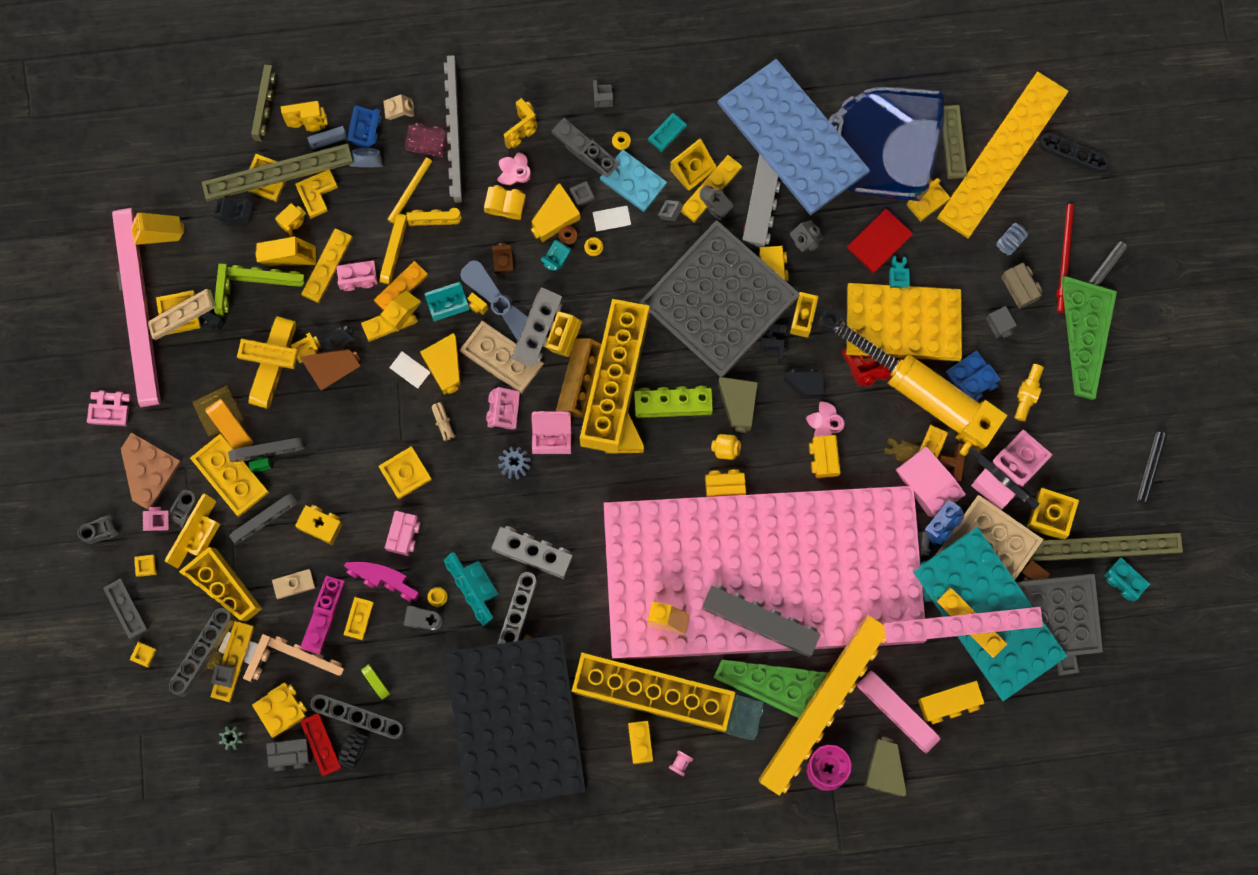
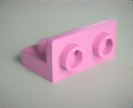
M374 261L336 266L340 290L352 291L355 287L371 288L373 285L378 284Z
M498 387L490 392L488 398L490 408L486 416L488 427L496 426L512 430L516 429L520 391Z

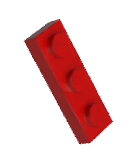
M315 714L300 721L322 776L342 769L341 765L338 764L337 755L320 714Z

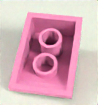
M924 447L896 469L906 486H911L914 490V497L930 517H935L948 500L955 503L966 495L954 477L927 447Z

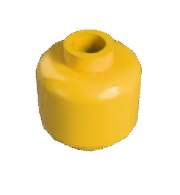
M719 434L716 440L712 441L711 449L715 452L717 458L733 460L736 455L739 456L741 442L734 435Z

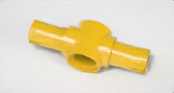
M1033 364L1028 379L1022 382L1017 395L1019 398L1018 402L1020 403L1014 417L1015 419L1026 421L1030 406L1036 404L1041 392L1039 381L1044 369L1043 366Z

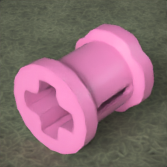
M678 750V755L674 763L669 766V769L684 777V771L689 762L693 761V758Z

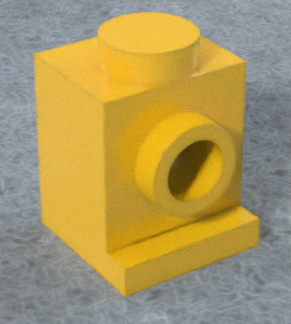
M291 203L275 220L286 233L292 236V230L302 225L303 216L306 213L301 207H295Z

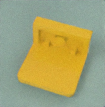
M522 98L516 102L517 114L522 121L504 134L505 145L508 149L518 146L524 137L534 134L537 128L536 116L533 113L534 109L529 102L525 103Z

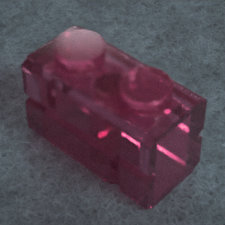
M420 123L409 125L405 141L406 151L443 157L447 133L443 128L437 126L431 129L426 128L425 125Z

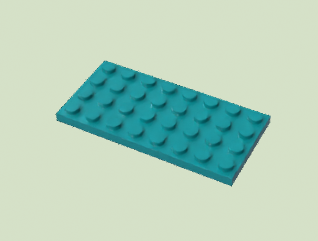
M975 527L912 572L943 617L950 615L936 601L949 588H952L976 613L1033 608L978 527ZM1043 621V627L996 632L1007 645L994 658L970 635L957 636L1001 701L1006 700L1067 657Z

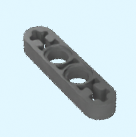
M293 438L233 449L228 452L231 463L253 460L257 457H269L304 449L302 438Z
M292 493L286 495L236 529L229 537L235 545L243 542L298 503L297 499Z

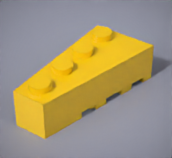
M208 547L179 571L239 620L248 621L262 610L261 606L216 548Z

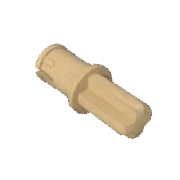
M442 403L434 404L432 410L437 421L436 426H439L443 440L447 441L451 437L454 438L455 435L449 423L450 418H447Z

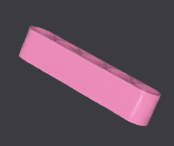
M870 671L857 684L858 688L923 752L928 753L938 743L940 737L874 672Z

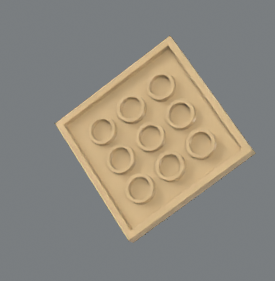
M978 495L964 514L962 523L954 528L950 538L945 541L937 554L975 527H978L1015 580L1043 539Z

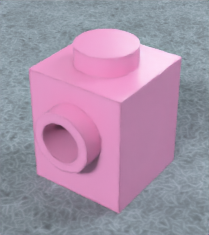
M149 507V511H143V531L168 530V511H161V507Z

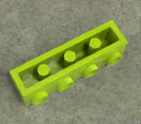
M697 386L695 389L677 387L676 390L661 387L654 391H650L649 388H640L638 391H635V418L712 415L711 388H707V386Z

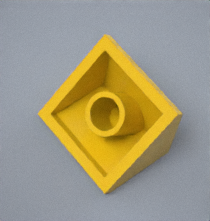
M699 139L671 161L670 171L687 190H691L717 167L702 140Z

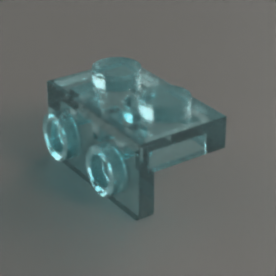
M735 695L725 734L746 740H755V736L758 734L759 720L763 713V702Z

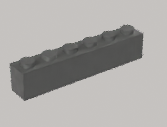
M716 584L714 587L711 585L701 608L702 610L809 658L812 656L821 635L817 632V628L810 625L804 627L795 618L789 617L786 619L777 610L770 609L768 611L759 602L752 601L750 603L744 600L745 597L741 594L734 593L732 595L726 592L727 589L723 586Z

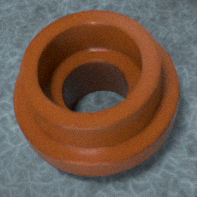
M566 226L559 231L561 243L571 245L577 240V232L573 227ZM569 232L571 236L567 238L564 236L565 233Z

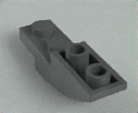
M565 118L551 132L565 144V148L607 178L620 165L616 159L594 140H589Z

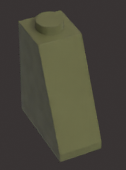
M719 377L718 387L731 428L740 433L750 431L757 382Z
M881 737V740L877 739L875 741L864 787L905 797L906 788L898 745L894 744L892 739Z

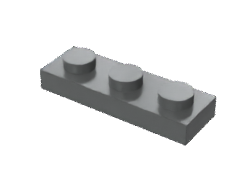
M121 578L103 588L130 640L148 631Z

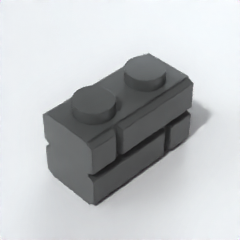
M308 739L267 743L266 745L268 767L274 768V771H284L286 766L293 765L294 769L306 768V764L311 763Z

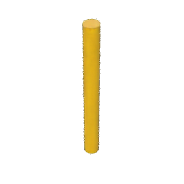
M425 158L387 219L389 222L394 224L397 214L401 213L432 163V160L429 158Z

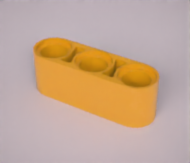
M219 399L205 409L233 449L249 447L254 444L222 399Z

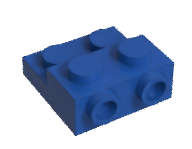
M977 351L945 372L954 386L976 401L983 397L982 393L986 390L991 392L999 386L997 384L1000 381L999 376L990 364H986Z
M950 500L946 502L925 529L931 544L937 549L950 538L954 528L959 526L964 518L961 507Z

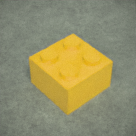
M1041 488L1035 498L1040 505L1036 509L1032 508L1027 529L1064 540L1069 536L1079 500Z

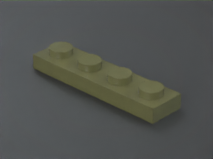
M264 65L251 132L254 141L262 142V137L266 135L267 131L265 122L266 118L270 116V107L268 106L269 101L273 99L272 85L276 83L277 78L272 65Z
M959 105L941 106L940 116L947 179L967 177L960 107Z

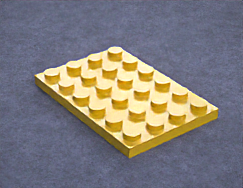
M848 283L847 326L851 329L853 328V331H857L863 338L866 337V340H870L871 343H874L875 346H878L879 349H882L891 357L905 358L910 354L915 359L961 361V289L910 286L909 288H890V285ZM846 340V355H868Z

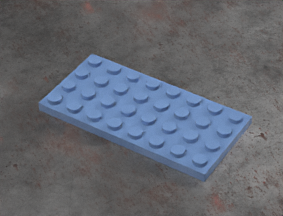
M777 59L718 100L719 106L810 215L870 171Z

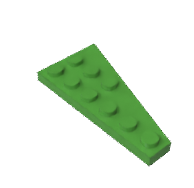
M1063 276L1061 280L1074 394L1094 400L1096 398L1117 291Z
M721 660L713 678L799 718L826 678L828 672Z

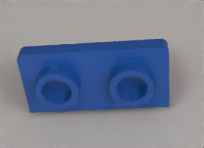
M357 105L354 106L346 142L364 148L375 144L378 136L376 128L381 122L380 109L376 108L372 111Z

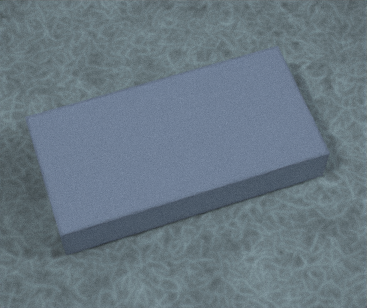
M343 126L307 138L311 149L314 150L345 140L347 136Z

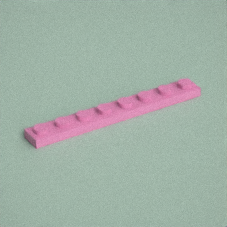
M1041 607L884 623L886 643L1043 627Z

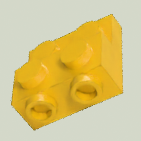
M318 101L281 106V113L287 127L298 128L301 125H305L307 131L318 132L324 129L325 125H328L324 107H320Z
M286 683L281 684L270 691L268 695L252 704L273 739L307 717L305 714L307 709L302 701L298 702L295 698L297 693L291 684L289 686Z

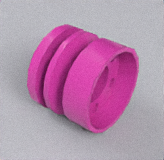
M826 745L820 747L812 754L807 763L806 773L808 779L814 787L820 790L831 791L837 789L848 779L851 773V761L848 754L838 746ZM825 765L827 767L831 766L832 770L830 771V774L828 771H823Z

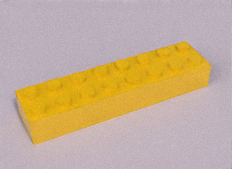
M612 299L581 430V447L619 454L650 317V306Z
M581 653L572 688V693L721 732H725L727 729L735 696L733 691Z

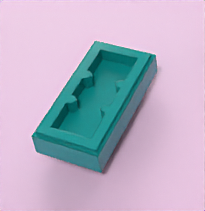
M672 113L648 138V141L660 152H663L687 127V124Z

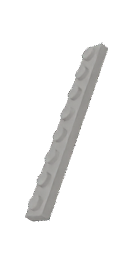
M447 56V63H444V73L448 74V80H445V91H449V97H446L445 101L446 109H449L450 115H446L447 126H450V132L447 133V142L451 144V150H448V161H452V168H449V179H453V185L449 186L450 197L454 198L455 203H462L455 56Z

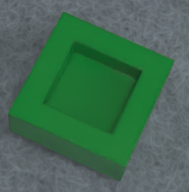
M257 457L252 462H249V468L253 473L272 469L271 461L265 457Z

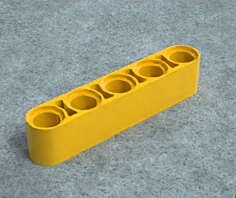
M277 316L267 344L289 348L296 329V321ZM260 363L249 395V404L266 409L270 407L283 367Z

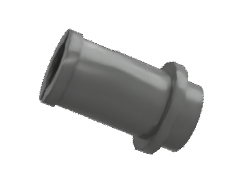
M918 532L919 556L929 557V553H931L929 537L926 532Z

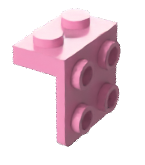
M563 411L533 412L532 454H571L570 413Z

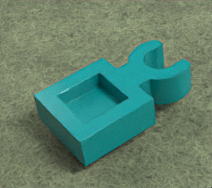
M896 256L893 257L891 261L893 268L889 270L890 288H909V269L904 268L907 262L906 257H903L902 263L896 261Z

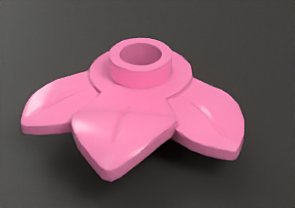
M518 152L514 159L511 157L500 159L499 166L503 173L497 181L503 185L527 182L531 176V170L527 166V157Z
M820 402L819 412L806 417L808 424L816 429L814 437L830 436L832 433H839L844 427L843 418L837 415L835 407L827 402ZM833 421L837 422V423H838V426H837V427H833V426L831 425V422H833Z

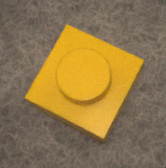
M471 293L468 297L469 307L476 313L484 314L488 310L487 304L474 293Z

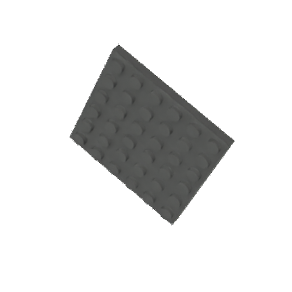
M716 220L639 303L650 306V314L718 376L723 378L800 296V293Z

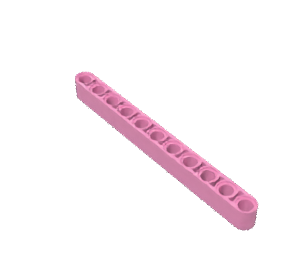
M132 208L112 211L138 403L140 407L158 405L161 403L152 336L147 323L149 321L140 249L139 244L134 245L131 225L135 215Z

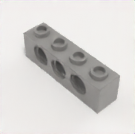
M541 287L535 297L510 359L530 368L535 363H539L542 357L540 350L542 346L545 347L548 339L546 335L553 326L555 313L560 312L563 305L560 303L562 296ZM541 309H546L549 315H544ZM534 325L540 326L542 332L536 331ZM527 342L534 343L535 348H530Z
M509 526L505 528L500 527L492 545V551L565 579L573 559L569 550L561 547L559 550L555 549L551 543L544 540L540 543L534 540L535 537L526 533L523 535L517 534V530ZM518 540L521 544L517 549H513L510 547L511 541ZM536 547L539 551L537 555L530 556L528 549ZM554 554L557 558L555 562L548 563L545 560L546 556Z

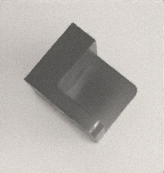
M593 80L595 108L613 107L612 85H597V80Z

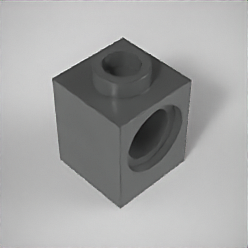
M1006 306L990 313L986 318L996 338L1001 336L1006 338L1014 333L1013 330L1017 326Z

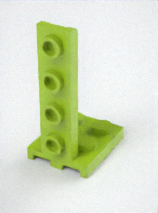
M219 264L214 301L216 305L214 308L215 314L218 318H224V314L228 313L229 301L227 294L230 295L231 292L230 280L302 287L304 285V275L297 271L282 273L281 270L277 269L262 271L263 269L258 267L243 269L242 266L238 265L227 267V264Z

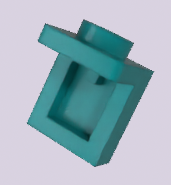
M555 240L541 261L545 263L544 266L549 270H559L567 260L572 249Z

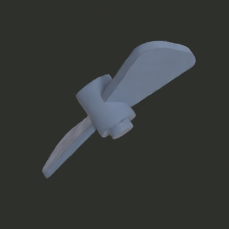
M470 261L461 270V279L491 302L493 312L502 315L518 340L528 316L512 305L510 297L500 293L479 261ZM534 325L536 331L542 332L540 326ZM527 342L530 348L535 347L534 343Z

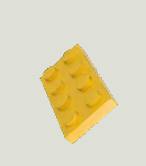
M219 434L190 457V459L234 513L240 517L269 492L243 461L236 463L229 461L228 452L233 450V448Z

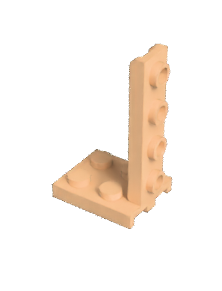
M263 634L243 679L252 683L254 679H259L262 672L260 668L262 661L266 662L271 652L268 650L269 647L338 676L342 675L344 668H341V663L332 659L330 663L322 660L323 655L317 653L310 655L304 652L305 650H302L301 646L297 644L294 647L286 644L287 640L276 636V639H273Z

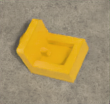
M310 333L306 334V338L291 345L292 348L298 349L297 359L299 363H302L300 359L302 355L320 353L318 347L321 345L317 337L312 338Z

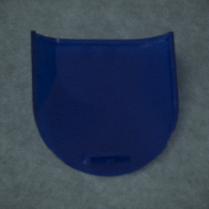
M877 87L864 90L863 94L856 97L851 96L841 104L842 107L835 115L832 114L829 122L870 171L847 188V190L863 195L920 201L929 190L944 125V95L942 92Z

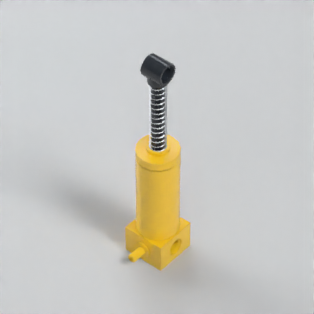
M828 309L821 315L818 321L821 330L833 334L838 333V336L841 335L842 338L851 342L859 350H862L863 353L868 354L867 356H871L880 365H884V368L886 367L888 370H891V378L887 384L893 388L895 387L897 391L958 432L955 438L964 444L960 450L961 455L966 456L973 446L979 451L987 447L1008 416L986 400L978 403L910 354L903 360L896 361L895 357L892 358L882 349H879L878 346H875L874 343H871L870 340H866V337L863 338L857 331H853V328L851 329L849 326H846L836 310ZM825 317L832 318L834 324H828Z

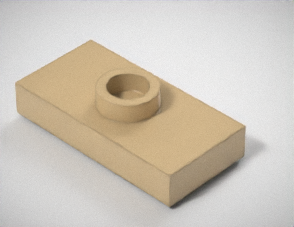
M310 569L272 580L277 599L315 589Z

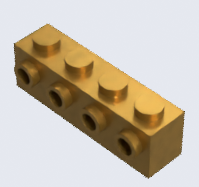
M592 339L574 340L556 408L557 412H569L571 417H585L602 344Z

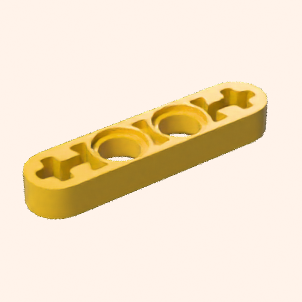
M398 213L396 216L380 275L381 283L390 284L392 281L407 226V215Z

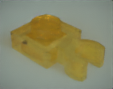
M888 439L887 443L892 444L893 449L885 448L884 452L886 454H897L895 460L905 463L919 452L920 447L903 440L898 445L894 439Z

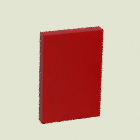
M885 209L847 246V249L874 274L913 233Z

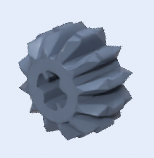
M1014 223L997 241L996 246L1003 253L1011 255L1028 236V232L1021 225Z
M510 447V453L504 450L503 454L506 457L499 456V460L503 463L498 464L499 468H504L502 474L508 473L509 479L512 478L513 474H515L516 479H519V473L526 476V472L523 469L530 470V466L527 463L531 462L530 458H525L528 453L526 451L521 453L520 447L517 448L516 452H514L513 447ZM519 460L518 466L512 465L511 461Z

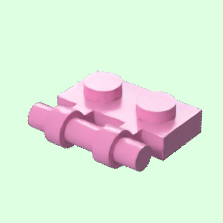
M100 390L99 392H91V399L97 400V404H89L88 424L127 426L129 407L122 406V402H130V394H123V392L117 391L116 393H106V391ZM105 401H114V405H105Z

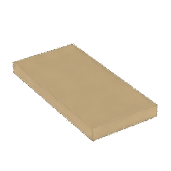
M481 321L460 349L462 354L514 390L520 391L521 395L544 365L543 362L539 361L538 364L535 363L530 368L510 359L516 344L484 321Z

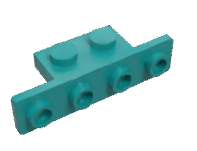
M452 552L444 559L445 566L451 572L456 585L464 594L466 602L473 609L476 619L484 626L493 619L484 602L496 597L498 592L479 561L463 568L456 554Z

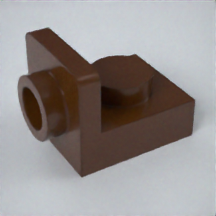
M499 243L493 246L494 272H514L511 245Z

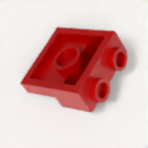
M846 349L842 350V355L850 366L851 374L858 386L865 385L868 387L877 379L882 378V380H886L891 377V370H888L886 367L884 368V365H880L871 356L846 355Z

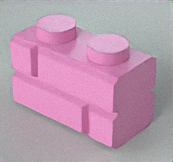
M399 511L394 512L385 546L386 551L409 556L410 551L414 552L416 541L413 540L414 535L419 533L421 522H418V516Z

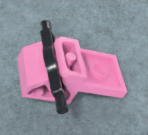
M1022 430L993 461L974 446L968 451L986 468L971 486L994 506L1002 510L1016 495L1034 509L1040 505L1023 487L1051 458L1052 454L1026 431Z

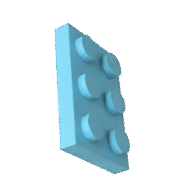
M622 150L615 158L620 165L608 178L602 175L600 180L641 211L645 212L667 185V182Z

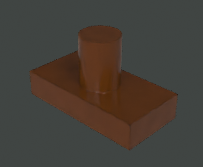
M961 443L955 446L954 457L941 455L939 462L945 468L952 469L951 475L958 484L962 479L965 456L960 454V450L964 446Z

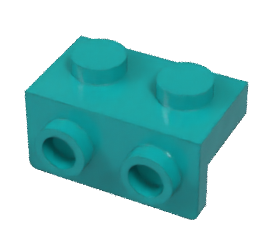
M461 282L425 293L433 321L470 310Z

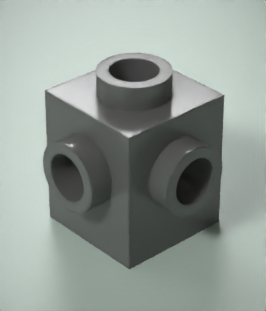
M812 220L801 223L790 233V236L795 241V245L802 252L815 250L820 246L819 242L824 238L821 235L820 229L814 225Z

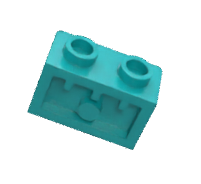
M1119 558L1104 574L1107 582L1121 590V595L1128 601L1134 602L1138 600L1140 595L1150 585L1122 558Z

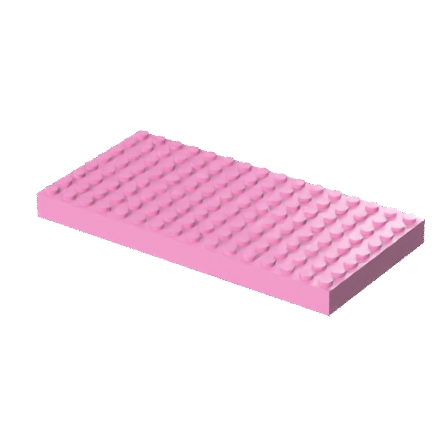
M911 486L604 503L612 661L792 651L785 646L702 610L701 608L711 585L715 587L716 584L727 589L726 592L732 595L734 593L743 595L745 597L744 600L750 603L752 601L761 603L763 608L768 611L770 609L777 610L786 619L789 617L795 618L804 627L810 625L817 628V632L821 635L815 649L845 648L866 615L871 616L883 625L890 622L925 619L922 585L912 573L920 567L914 490ZM652 601L672 605L689 614L686 635L647 626ZM927 639L886 643L885 641L884 644L880 643L879 646L918 644L926 642Z

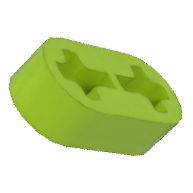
M369 664L361 669L363 675L382 700L390 695Z

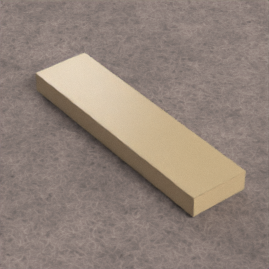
M205 289L148 321L152 339L157 340L215 308L216 305L211 290Z

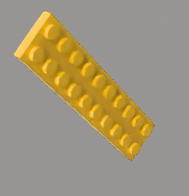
M1037 71L937 219L969 239L1067 95L1068 90Z

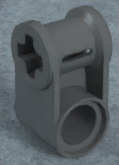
M709 185L704 186L700 190V199L716 219L721 221L734 207L722 190L714 189Z
M189 490L180 492L175 503L168 511V521L179 524L183 529L197 505L199 497ZM191 495L192 502L186 505L185 498Z
M112 515L83 524L78 529V537L86 544H94L110 539L119 533L114 528ZM92 530V536L84 538L85 532Z
M407 606L403 626L437 630L442 626L443 620L434 611ZM434 616V618L437 619V622L433 623L431 626V623H429L428 620L432 619Z

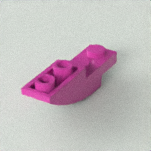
M346 562L344 565L348 569L346 573L354 578L358 576L363 578V583L372 589L374 586L380 588L384 582V587L392 592L395 589L401 592L400 596L409 602L411 599L417 601L420 596L418 592L405 585L408 578L396 570L367 562Z
M329 576L325 577L313 608L314 613L301 644L302 650L317 654L321 653L334 622L345 583L344 580Z

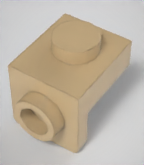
M401 94L384 101L386 119L392 120L403 115L414 116V103L411 98Z

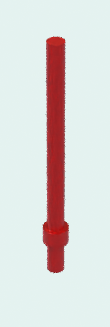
M1068 204L1066 208L1060 282L1056 293L1058 313H1064L1065 311L1061 278L1063 276L1068 277L1074 215L1073 204Z

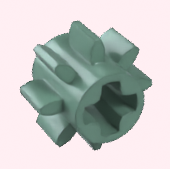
M235 726L232 730L229 727H225L226 732L224 734L219 733L222 736V741L219 744H226L225 750H229L231 746L234 750H238L237 745L244 743L240 737L244 733H237L238 727ZM233 735V737H235V741L230 742L228 736Z

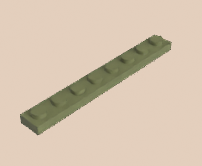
M348 144L207 180L202 182V186L208 202L353 163Z
M1181 533L1046 540L1041 542L1029 561L1177 554L1183 552Z

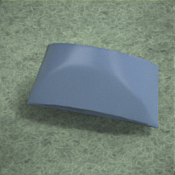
M358 148L352 151L353 163L349 166L383 167L379 150L374 148Z

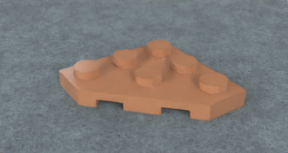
M131 433L121 448L132 501L149 510V507L155 505L181 464V461Z

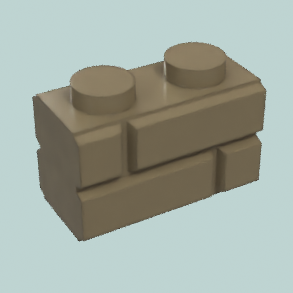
M1024 263L1005 271L1001 276L1019 309L1039 300L1042 296L1040 285L1034 282L1031 269L1028 266L1026 267Z

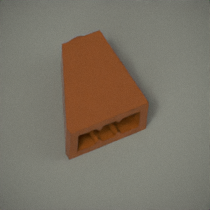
M349 349L308 354L300 357L320 390L360 367L358 362L361 361L355 351L351 352Z

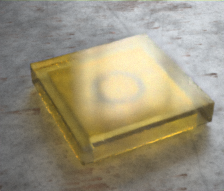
M228 386L192 402L209 437L219 433L220 430L211 420L205 409L219 399L226 403L239 422L244 420Z

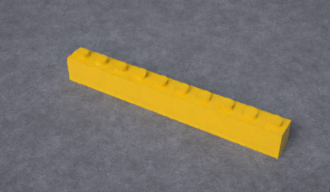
M866 615L758 780L762 785L779 796L782 792L786 793L791 785L790 779L793 775L795 777L798 775L802 768L800 764L804 759L807 760L813 751L811 748L814 743H819L824 735L822 733L825 726L829 727L835 718L833 714L837 709L840 710L846 701L844 699L847 693H852L856 687V679L858 676L862 677L868 668L866 664L870 659L873 660L878 653L877 648L880 643H885L883 624Z

